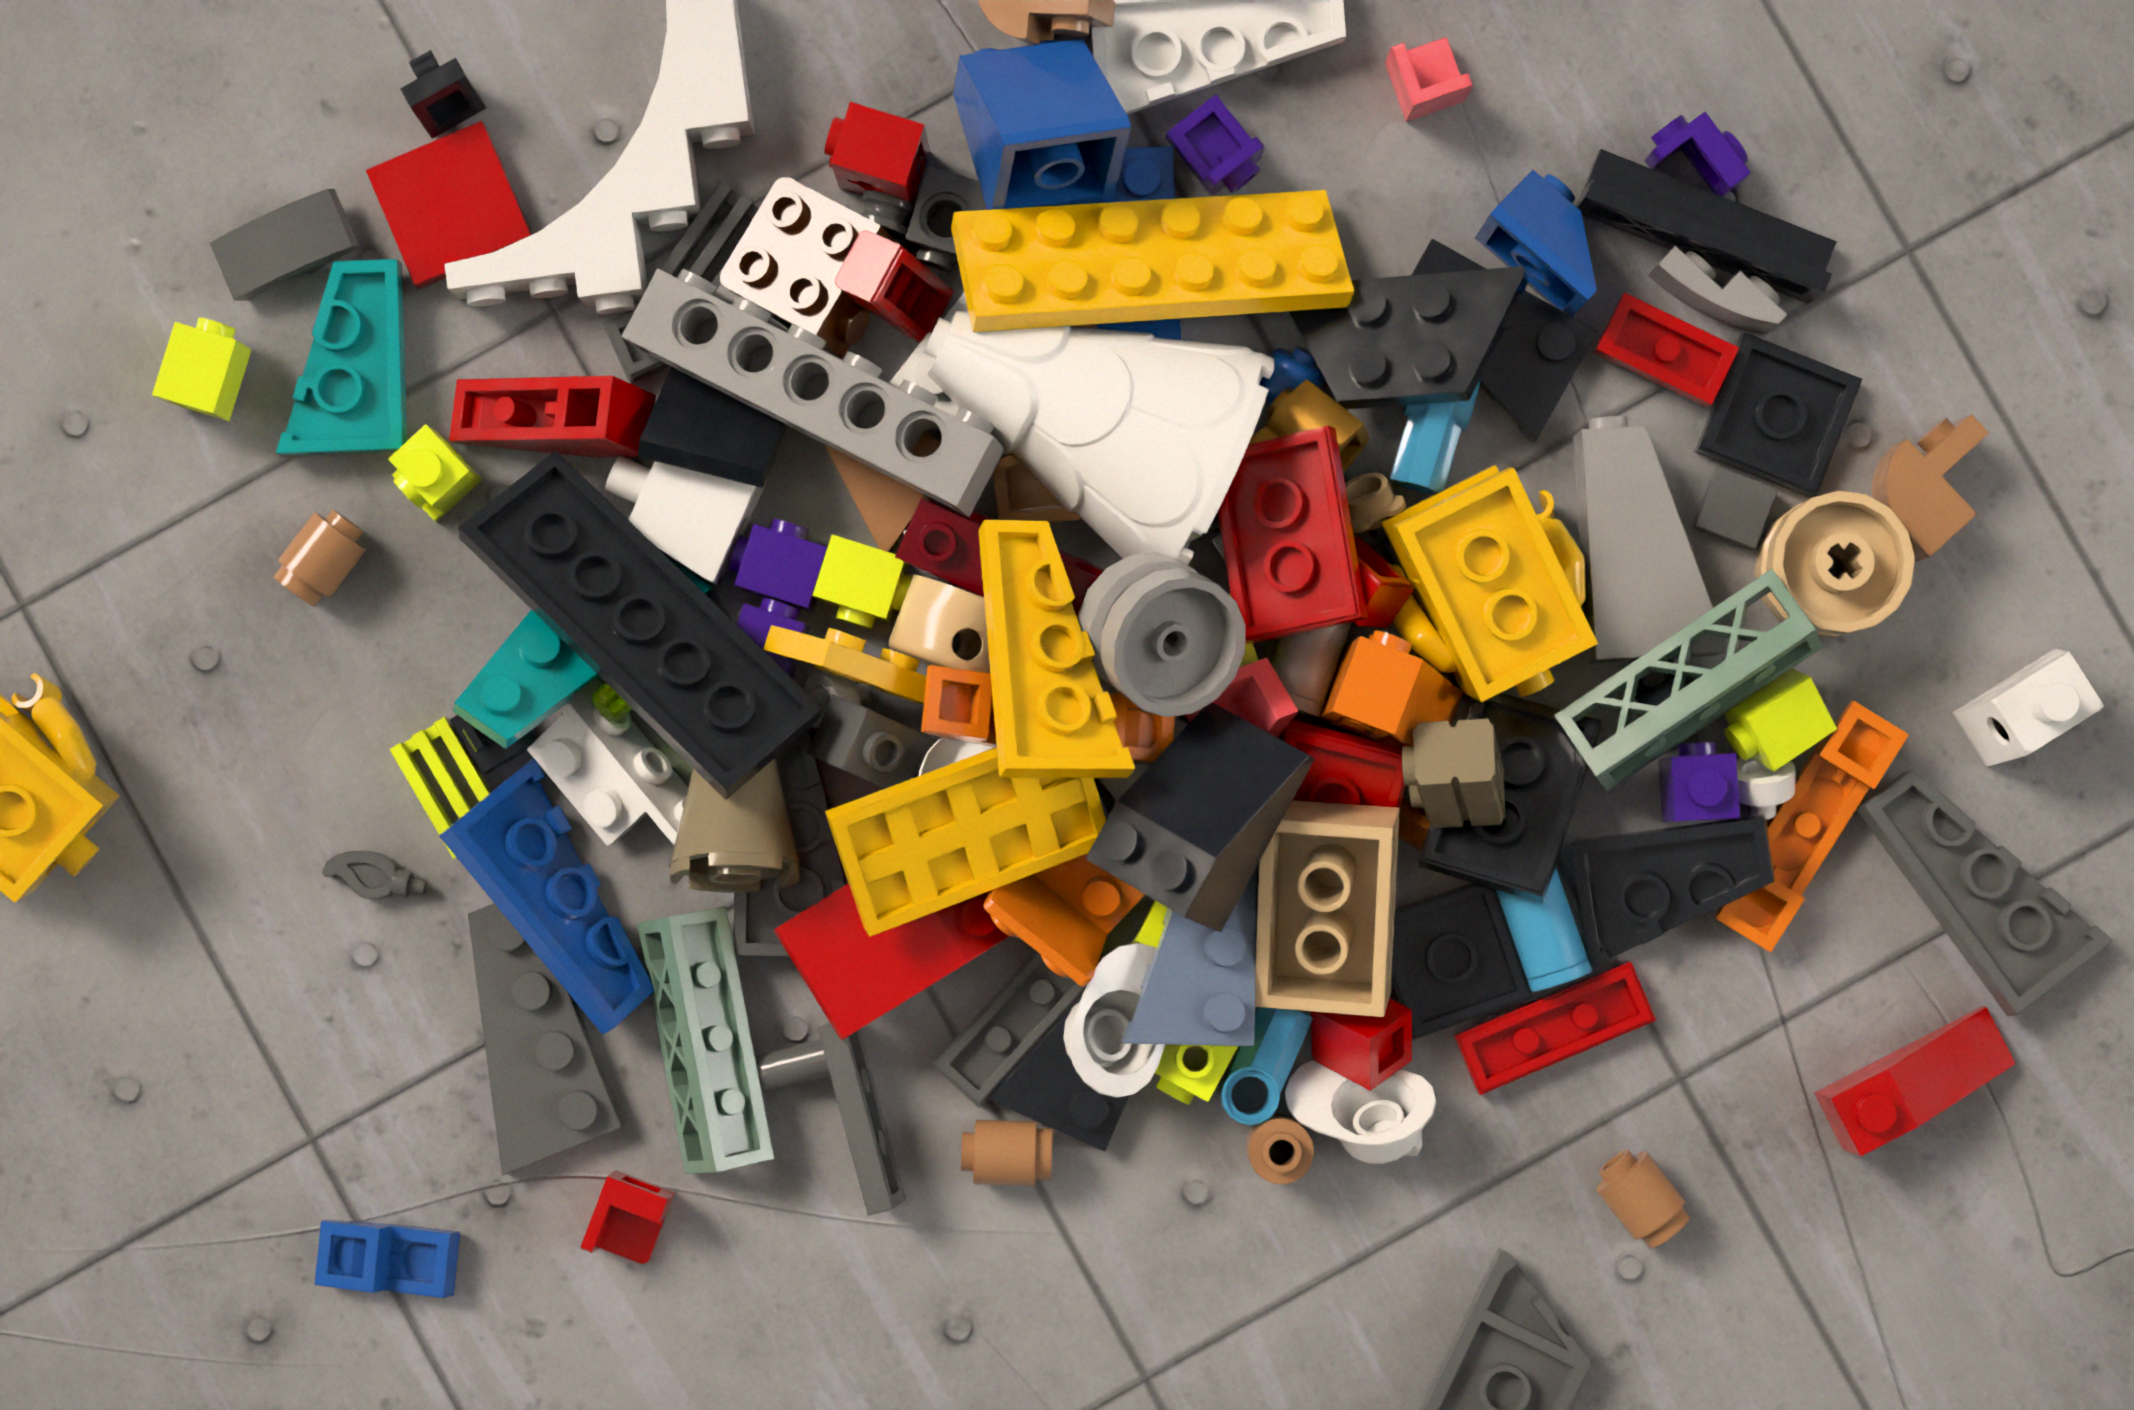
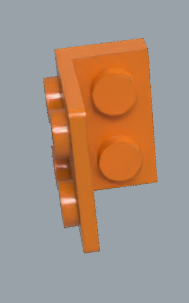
M1088 853L989 891L983 905L995 925L1001 931L1011 937L1021 938L1041 954L1042 960L1051 971L1064 978L1070 977L1081 987H1085L1094 977L1107 935L1145 895L1086 860Z

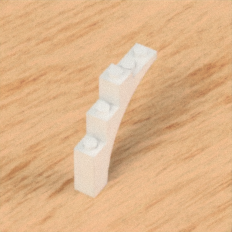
M666 0L667 31L659 78L642 123L615 166L579 204L541 231L493 253L446 263L447 288L459 300L467 299L468 306L484 307L504 303L506 301V293L530 290L532 298H552L568 294V285L576 284L578 298L587 308L596 307L597 314H621L635 309L634 301H640L648 287L640 225L649 224L650 230L655 232L679 230L687 227V219L696 218L701 210L693 142L702 141L704 148L721 149L740 144V136L755 134L737 0Z

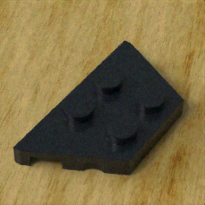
M1524 266L1351 280L1354 294L1348 307L1289 311L1335 398L1346 410L1469 401L1483 374L1482 365L1485 358L1494 352L1505 330L1503 322L1517 294L1522 295L1527 286V274Z

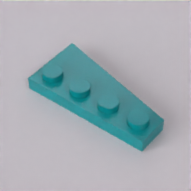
M664 554L705 595L710 597L711 586ZM531 609L454 702L453 712L507 749L570 702L571 697L594 679L597 678L599 680L601 677Z

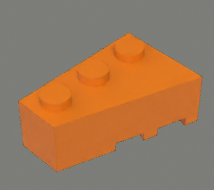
M1375 630L1374 634H1369L1368 638L1360 636L1345 647L1325 705L1323 706L1320 720L1381 743L1400 748L1403 746H1414L1413 729H1416L1418 723L1448 721L1450 726L1452 725L1463 693L1426 661L1410 655L1409 651L1412 643L1397 636Z

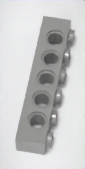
M657 268L621 337L639 351L970 517L1005 450L997 439L990 435L994 428L992 423L964 408H959L954 417L934 407L938 397L908 380L903 379L898 389L878 379L882 369L848 351L842 361L822 351L826 341L796 324L791 325L788 333L768 324L767 322L771 314L742 297L737 296L733 305H730L712 296L717 287L686 269H682L678 278ZM707 319H717L718 328L715 336L705 344L696 345L694 334L697 327ZM763 346H772L773 358L770 364L762 371L749 372L748 363L753 352ZM816 374H828L829 385L826 392L818 399L804 400L803 389L806 382ZM874 401L884 402L885 414L880 423L869 429L860 428L858 418L863 407ZM929 429L940 430L942 440L937 451L927 457H916L914 454V444L917 437Z

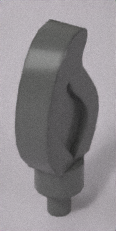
M349 851L338 854L326 862L322 871L325 877L341 876L358 896L365 899H383L393 894L407 897L411 891L424 894L427 888L426 881L414 879L413 872L399 869L400 867L391 858L378 852Z

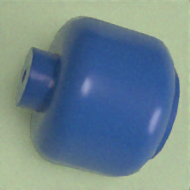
M1296 346L1293 353L1283 348L1274 350L1269 355V357L1274 359V371L1270 379L1262 377L1259 383L1260 386L1269 389L1266 401L1272 404L1276 397L1285 389L1292 388L1295 390L1305 380H1309L1322 390L1326 379L1320 368L1315 366L1316 361L1312 353L1303 347Z

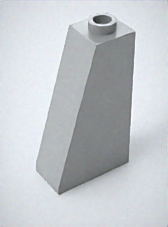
M1626 416L1598 417L1589 419V429H1581L1572 437L1579 547L1585 558L1586 599L1583 602V608L1587 622L1598 642L1597 645L1586 650L1587 663L1635 661L1711 610L1713 606L1646 425L1628 426ZM1705 635L1693 643L1690 657L1715 656L1725 653L1724 637ZM1680 653L1673 658H1679Z

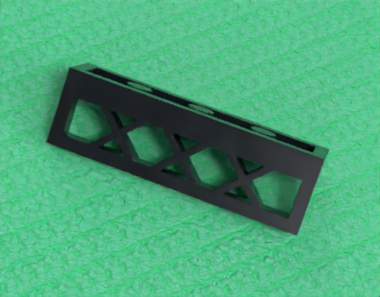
M1600 149L1596 154L1576 205L1583 216L1670 250L1676 246L1684 254L1687 251L1695 252L1710 266L1733 275L1741 271L1748 279L1751 276H1757L1770 285L1774 291L1807 304L1826 291L1832 273L1827 272L1826 268L1837 241L1603 149Z

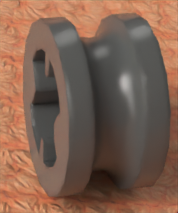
M869 190L864 191L862 201L866 203V209L863 213L858 214L881 225L893 238L906 240L908 231L907 220L912 217L915 205L889 194Z

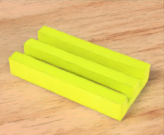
M448 717L439 719L431 727L417 732L409 740L389 749L439 835L449 828L452 823L413 758V753L420 750L459 818L467 813L470 807L432 744L433 741L442 737L479 802L492 792ZM445 844V846L447 847V849H448L449 853L451 854L452 858H453V859H457V857L453 854V852H452V851L448 848V846Z

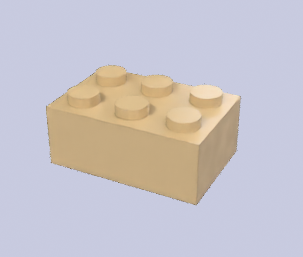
M1292 800L1259 862L1255 1007L1384 1017L1391 994L1400 808Z

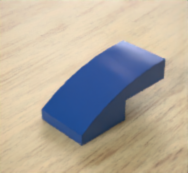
M322 1220L314 1285L370 1293L387 1290L438 1298L454 1296L460 1231L373 1222Z

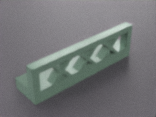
M1770 569L1554 716L1594 775L1608 792L1824 646L1816 628L1773 569ZM1769 592L1774 595L1789 616V618L1768 632L1743 629L1747 607ZM1734 617L1732 627L1722 625L1723 623ZM1705 635L1730 638L1726 659L1713 669L1689 666L1693 643ZM1740 640L1751 641L1750 644L1739 650ZM1680 653L1678 664L1667 662ZM1650 672L1675 675L1671 697L1659 705L1634 702L1638 681ZM1686 677L1698 678L1684 687ZM1625 690L1623 700L1612 699ZM1597 708L1621 711L1616 734L1595 748L1591 747L1576 725L1577 721ZM1632 713L1642 715L1629 724Z
M726 906L637 923L646 972L655 989L651 994L685 1174L717 1173L774 1159Z

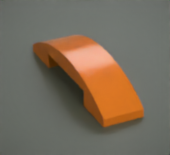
M936 665L927 666L921 732L968 743L997 747L991 673ZM1115 692L1109 694L1117 715L1114 724L1122 747H1128L1134 764L1151 765L1173 741L1175 716L1164 717L1143 711L1122 693Z
M1851 700L1834 722L1837 730L1821 740L1796 776L1794 796L1790 800L1778 804L1776 816L1767 822L1775 875L1774 882L1720 907L1714 917L1770 953L1805 900L1801 895L1869 788H1876L1909 736L1908 733Z

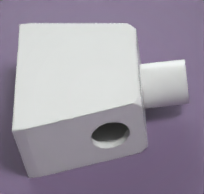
M619 456L610 471L605 491L635 503L629 521L658 549L711 584L720 587L729 568L736 542L739 536H743L768 477L763 488L656 461L650 469L623 456Z
M2053 649L1952 714L1986 767L2024 757L2036 751L2101 710L2104 705L2070 652ZM1992 718L2001 723L2009 738L2005 740L1998 733Z

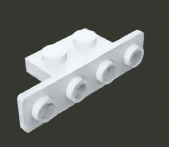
M596 678L571 697V701L560 708L563 714L527 751L607 847L620 840L647 814L674 845L688 787L672 769L668 758L651 744L631 720L628 710L619 701L615 700Z

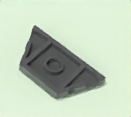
M1498 1248L1420 1410H1569L1590 1367L1591 1360L1507 1251Z

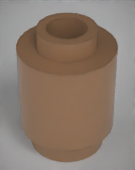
M334 509L331 510L326 518L314 512L278 559L282 566L273 577L293 594L316 607L323 596L331 598L367 550L358 542L364 531Z
M1273 1114L1263 1123L1253 1125L1246 1139V1153L1253 1169L1261 1178L1270 1183L1289 1184L1295 1182L1306 1174L1312 1164L1314 1156L1312 1140L1304 1127L1290 1116ZM1286 1140L1293 1146V1155L1284 1163H1275L1269 1157V1149L1275 1141Z
M976 1120L975 1133H962L961 1171H973V1182L976 1185L1035 1186V1180H1051L1053 1128H1037V1122Z
M1629 1149L1623 1150L1599 1169L1598 1173L1603 1180L1597 1186L1596 1192L1634 1240L1642 1238L1649 1248H1655L1677 1234L1688 1223L1690 1216L1683 1208L1685 1199L1647 1151L1633 1155Z

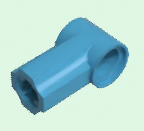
M1481 378L1469 401L1405 405L1403 415H1406L1407 419L1389 482L1416 492L1433 495L1444 490L1454 460V452L1460 432L1465 433L1472 415Z
M1256 1007L1254 1046H1239L1229 1071L1222 1079L1219 1088L1220 1104L1230 1117L1242 1124L1255 1125L1263 1123L1274 1114L1278 1108L1280 1093L1313 1017L1298 1010ZM1243 1077H1257L1266 1088L1267 1095L1264 1104L1255 1112L1245 1113L1237 1110L1231 1098L1233 1086Z

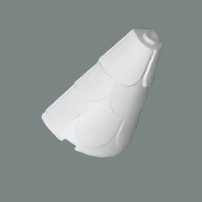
M956 311L951 322L939 317L923 352L934 357L927 375L959 408L971 411L992 423L994 428L990 435L994 436L1005 448L1003 453L1005 455L1013 453L1069 512H1076L1123 559L1129 555L1157 552L1177 558L1187 565L1194 553L1187 548L1191 541L1202 536L1203 533H1207L1232 483L1258 422L1269 390L1260 386L1259 383L1262 377L1270 379L1274 371L1273 358L1262 353L1253 352L1245 346L1155 338L1152 333L1071 326L973 332L969 312Z

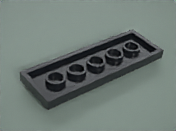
M556 450L458 527L460 540L725 800L822 718L823 707Z

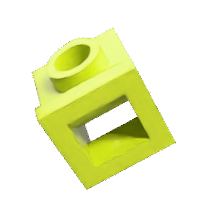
M427 424L388 458L397 468L392 474L395 478L393 482L419 509L422 507L435 522H438L483 480L439 432Z

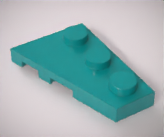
M398 259L333 261L311 334L314 339L303 375L298 377L292 397L295 400L286 431L281 433L275 453L279 456L396 452L407 442L402 263Z

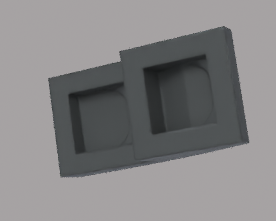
M325 189L289 203L210 242L234 301H249L295 274H311L359 247L335 189Z

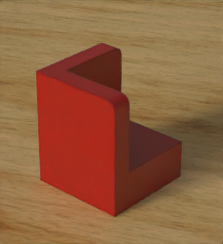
M1390 998L1384 1017L1311 1011V1017H1313L1311 1022L1313 1059L1369 1091L1412 1061V1010Z
M615 1170L605 1180L580 1249L593 1253L600 1248L637 1263L646 1264L652 1256L675 1192Z

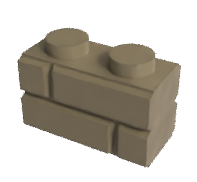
M1489 719L1458 720L1455 727H1451L1448 721L1418 723L1416 729H1413L1414 746L1402 747L1403 779L1405 786H1409L1411 807H1423L1427 821L1430 822L1432 828L1462 827L1465 820H1469L1471 826L1501 825L1503 819L1506 818L1504 769L1494 725H1491Z

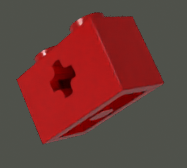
M850 102L844 119L834 117L827 135L824 154L830 156L829 167L833 169L841 190L861 196L866 190L877 191L914 204L930 154L925 124Z

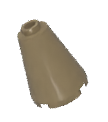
M776 759L766 765L727 800L693 769L669 865L670 881L677 885L686 875L689 876V889L721 893H749L761 891V879L779 877V889L790 887L799 882L800 862Z

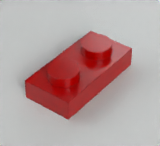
M1624 292L1620 296L1593 353L1708 408L1712 405L1739 347Z

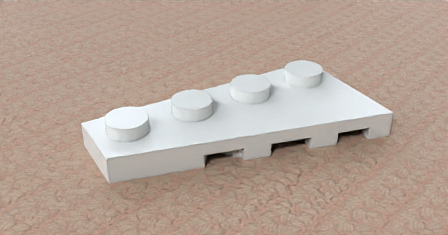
M1113 0L1115 1L1113 27L1090 26L1093 57L1126 114L1342 43L1346 38L1343 0Z

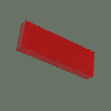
M1626 961L1452 1036L1477 1094L1482 1095L1656 1021V1018L1632 962Z

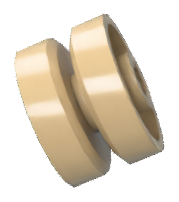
M1835 491L1812 497L1792 507L1771 523L1758 545L1754 574L1757 579L1770 569H1773L1816 628L1819 637L1829 639L1876 626L1896 611L1912 585L1915 556L1908 530L1891 508L1867 494ZM1831 557L1835 558L1839 564V572L1835 577L1828 571L1834 562ZM1771 592L1761 598L1777 621L1781 623L1789 618Z

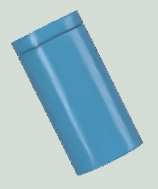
M1556 867L1544 904L1496 890L1531 992L1551 988L1592 972Z

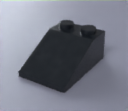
M1212 702L1205 706L1116 801L1086 860L1182 917L1221 932L1315 758Z

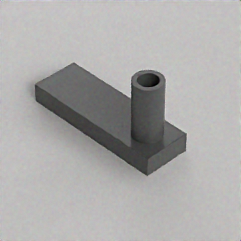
M827 1023L817 1027L820 1035L818 1040L756 1056L755 1060L760 1087L764 1093L831 1077L868 1216L892 1210L906 1200L860 1029L845 1039L840 1040L832 1025Z

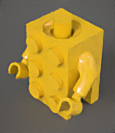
M1496 465L1380 522L1402 569L1398 565L1393 564L1391 566L1402 576L1405 573L1408 581L1414 588L1413 592L1417 598L1416 600L1412 594L1409 596L1393 620V624L1402 638L1412 643L1411 649L1437 671L1443 673L1453 672L1462 693L1480 702L1513 686L1516 687L1520 697L1538 692L1555 681L1549 668L1598 644L1581 609V605L1586 599L1585 558L1562 521L1555 519L1552 495L1545 490L1538 491L1539 502L1545 511L1536 515L1515 469L1508 467L1499 472Z
M36 673L30 676L37 684V692L31 700L15 692L11 696V703L0 694V891L14 903L35 891L58 864L75 877L100 850L99 847L85 836L86 833L120 797L95 775L96 760L79 724L61 703L62 693L59 687ZM18 708L31 714L34 722L30 718H28L23 712H21Z

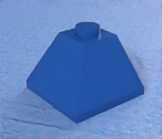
M1532 170L1490 213L1475 239L1507 267L1524 266L1527 274V284L1548 303L1573 317L1597 291L1582 213L1572 204L1575 196L1562 181L1551 174H1547L1543 178L1535 170Z

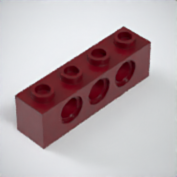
M923 494L895 557L984 597L978 530L984 520L994 519L974 510L970 517H967ZM1058 548L1075 596L1072 605L1078 619L1087 590L1105 569Z

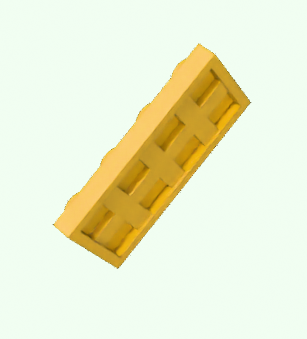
M997 747L825 811L863 927L869 937L1085 855L1091 850L1106 822L1094 778L999 777Z

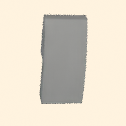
M1676 246L1648 274L1659 286L1684 304L1715 320L1744 330L1766 334L1787 315L1777 306L1780 302L1778 294L1761 278L1751 276L1748 279L1739 271L1720 288L1713 281L1716 277L1715 271L1702 257L1692 251H1687L1684 254Z

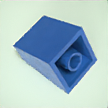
M1083 38L1060 42L1057 40H1044L1039 45L1035 44L1002 50L986 48L972 54L959 55L953 95L987 210L1094 204L1113 201L1131 131V124L1128 115Z

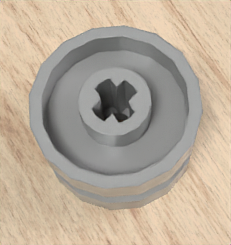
M1157 552L1129 555L1106 568L1087 590L1078 614L1081 631H1087L1095 653L1092 662L1097 675L1141 710L1164 717L1192 714L1217 700L1235 679L1245 654L1246 625L1237 602L1218 584L1206 576L1198 574L1183 561Z

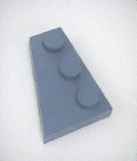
M1257 867L1221 932L1186 919L1167 908L1162 923L1164 929L1152 964H1149L1140 987L1143 990L1133 1019L1128 1022L1121 1044L1254 1046Z

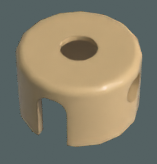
M914 575L889 639L890 648L898 653L918 659L921 663L928 666L936 665L990 673L984 598L927 577ZM957 633L960 644L958 650L954 653L952 640Z

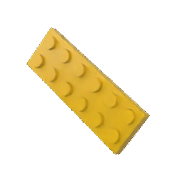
M1326 190L959 211L953 213L951 231L973 332L1348 307L1354 294Z

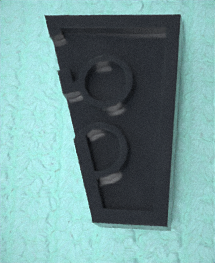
M1432 238L1411 275L1482 270L1486 268ZM1524 290L1522 295L1517 294L1503 322L1505 330L1494 352L1489 354L1483 362L1480 387L1494 402L1497 401L1519 425L1518 428L1534 444L1598 331Z
M1765 815L1574 840L1570 843L1588 960L1592 969L1611 960L1614 956L1637 945H1643L1700 915L1710 913L1775 880Z
M1081 996L992 1093L988 1100L1105 1151L1130 1095L1115 1098L1097 1093L1083 1082L1066 1052L1063 1038L1065 1022L1072 1008L1080 1002Z

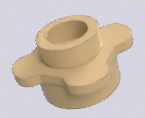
M1362 474L1345 484L1354 533L1378 529L1382 527L1381 521L1401 513L1406 507L1404 497L1394 495L1392 482H1389L1383 474Z

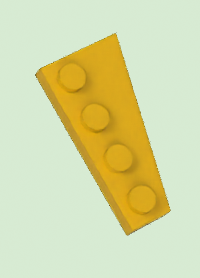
M984 520L978 532L999 777L1128 778L1135 770V766L1128 747H1122L1114 724L1117 715L1108 691L1103 692L1092 662L1095 653L1087 631H1081L1072 605L1075 596L1048 521Z
M771 625L763 650L786 658L813 664L814 668L869 686L874 685L876 690L924 705L926 676L916 672L920 660L886 648L882 649L880 658L873 657L862 652L866 640L828 628L825 639Z

